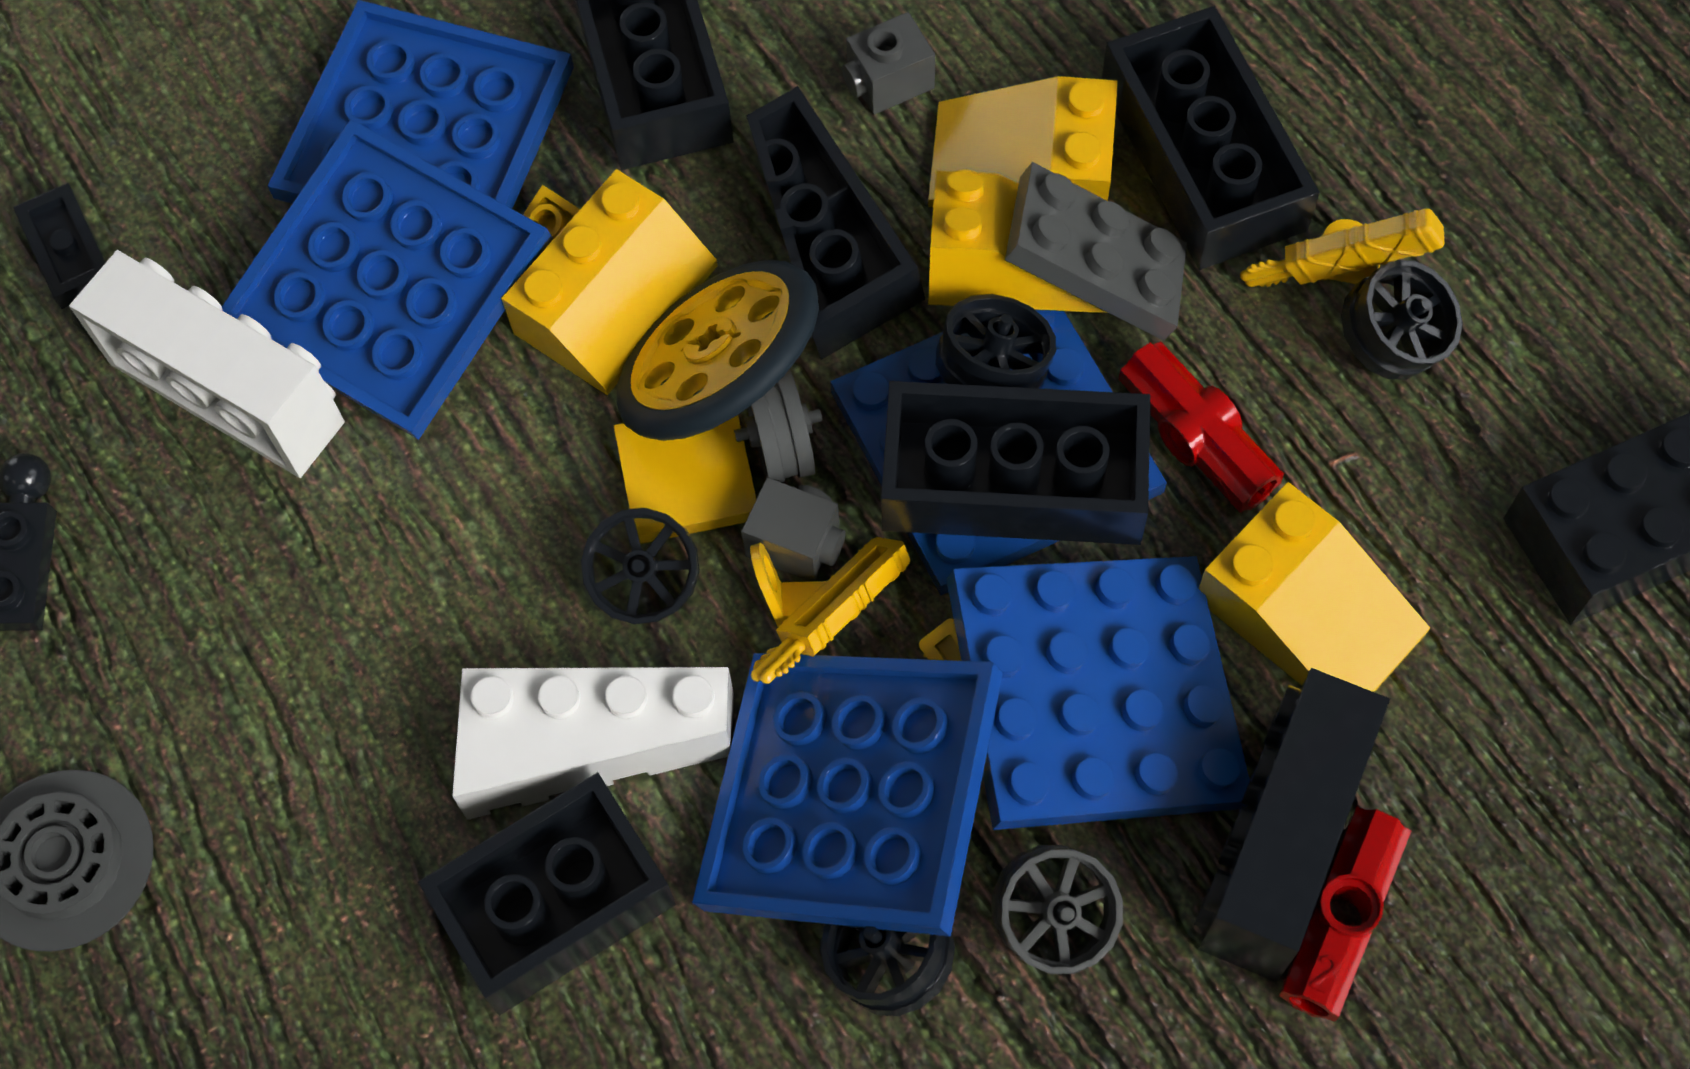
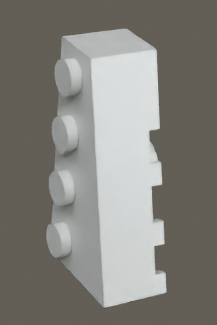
M462 668L452 797L468 820L491 814L490 810L517 803L526 806L547 801L550 795L566 792L597 772L605 784L610 786L614 785L613 780L645 772L650 776L728 757L733 739L734 691L729 668Z

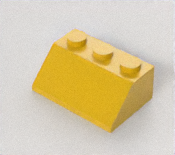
M616 169L501 299L514 335L605 395H608L618 384L626 360L651 326L676 301L695 287L704 283L718 264L717 259L664 198Z

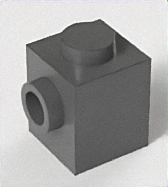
M909 11L846 38L847 63L842 65L845 83L855 98L863 97L873 115L935 89V53Z
M768 477L741 531L746 557L751 559L750 546L761 542L765 546L776 569L808 581L817 580L824 564L830 566L835 564L846 535V531L840 529L838 504L832 502L826 493L808 485H799L795 488Z

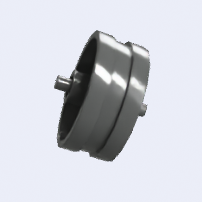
M789 369L785 376L762 398L747 408L749 417L744 418L745 427L734 430L737 442L749 439L751 448L757 447L765 478L767 479L768 477L781 483L785 481V478L797 475L799 478L815 474V463L809 434L813 433L811 424L823 421L820 409L808 412L806 403L801 404L792 372Z
M1038 845L1018 854L1001 871L992 892V920L1000 940L1026 964L1049 974H1075L1097 964L1114 946L1123 924V898L1114 876L1096 858L1065 845ZM1050 858H1065L1056 889L1050 888L1037 868L1036 863ZM1080 862L1093 873L1099 885L1069 896L1077 866ZM1026 872L1038 890L1034 900L1010 899L1017 880ZM1103 898V918L1099 927L1081 917L1080 906ZM1009 911L1035 913L1039 918L1017 941L1010 927ZM1052 925L1057 959L1041 958L1028 952ZM1076 926L1094 937L1081 951L1070 955L1067 930Z

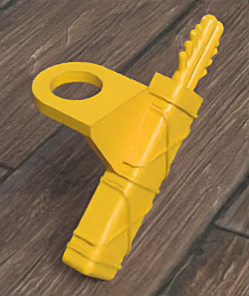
M1427 208L1414 210V212H1407L1403 215L1369 224H1362L1351 219L1336 220L1326 227L1321 237L1310 240L1306 239L1302 242L1285 246V259L1279 261L1268 259L1266 262L1252 263L1240 273V279L1248 287L1259 285L1261 287L1265 285L1270 287L1272 283L1278 285L1280 281L1286 283L1290 277H1294L1300 285L1310 282L1316 283L1322 279L1357 284L1380 268V264L1386 265L1388 262L1411 256L1417 257L1427 252L1433 253L1435 250L1441 249L1444 246V226L1434 212Z
M875 537L865 544L861 550L859 549L858 553L832 575L828 581L781 582L765 546L761 542L751 545L750 554L755 575L778 628L776 631L781 640L779 646L768 649L767 654L762 655L760 660L755 661L751 678L756 682L761 681L764 684H769L776 677H781L782 672L787 674L789 671L788 667L793 668L795 666L794 661L800 662V654L814 657L820 650H823L830 640H834V636L860 614L861 610L863 611L867 608L868 603L873 602L874 598L890 582L899 577L900 572L906 570L910 563V557L904 542Z

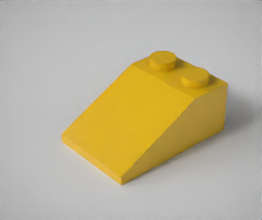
M1057 76L940 101L938 104L928 207H933L936 171L967 169L981 173H997L1019 183L1020 176L1032 162L1053 173L1065 176L1072 183L1108 201L1118 81Z
M967 169L936 171L930 244L928 305L954 306L970 296L995 294L1014 298L1035 310L1108 313L1005 260L1019 183L997 173H981Z
M1289 482L1278 491L1205 569L1199 586V590L1206 595L1209 610L1301 685H1303L1310 669L1314 668L1375 692L1430 630L1427 623L1344 526Z

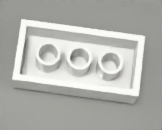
M116 250L69 305L111 366L298 478L304 475L345 423L333 400L336 393L323 381L318 371L321 368V364L310 352L294 343H290L285 348L273 341L270 333L260 323L247 315L241 314L238 319L222 311L223 308L219 302L203 289L197 286H192L189 290L182 288L174 283L173 277L162 266L149 258H143L139 263L121 251Z

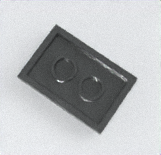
M1032 162L1020 176L1005 260L1163 341L1178 327L1187 242L1175 237L1170 231L1158 228L1129 213L1115 202L1107 201L1072 183L1065 176L1053 173Z

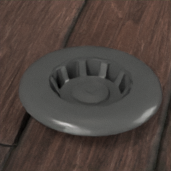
M63 770L35 777L13 789L0 800V938L14 946L33 951L66 950L99 938L116 926L130 912L141 896L149 878L153 861V836L145 810L137 798L125 786L110 777L96 772ZM96 819L98 821L96 825L90 828L85 826L86 822L95 821ZM98 842H104L103 853H97ZM94 867H97L98 870L96 874L88 883L87 878L91 874ZM21 882L23 884V888L18 894L17 890L19 889V884ZM78 889L77 894L65 899L64 895ZM38 896H47V904H39Z

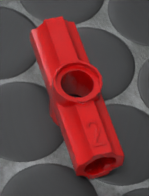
M1161 341L1156 344L1149 342L1132 355L1127 364L1120 369L1118 380L1130 393L1150 394V415L1158 422V431L1161 439L1172 455L1186 466L1196 464L1240 513L1244 510H1252L1262 503L1282 482L1284 473L1242 429L1240 414L1230 398L1215 386L1204 388Z
M1356 807L1353 810L1319 894L1299 952L1292 961L1279 997L1290 1003L1293 1008L1315 1018H1325L1334 1022L1338 1020L1372 931L1382 918L1384 900L1411 834V830L1402 825L1398 818L1377 809L1368 810ZM1339 899L1349 901L1360 912L1361 925L1351 927L1337 921L1331 913L1330 902Z

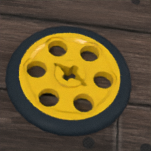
M763 260L747 263L716 275L676 301L637 343L622 368L617 384L616 403L625 426L640 436L655 440L667 441L688 438L711 430L732 419L762 398L785 376L796 362L814 331L819 304L816 284L809 274L786 261ZM773 311L772 314H770L767 318L763 319L766 315Z

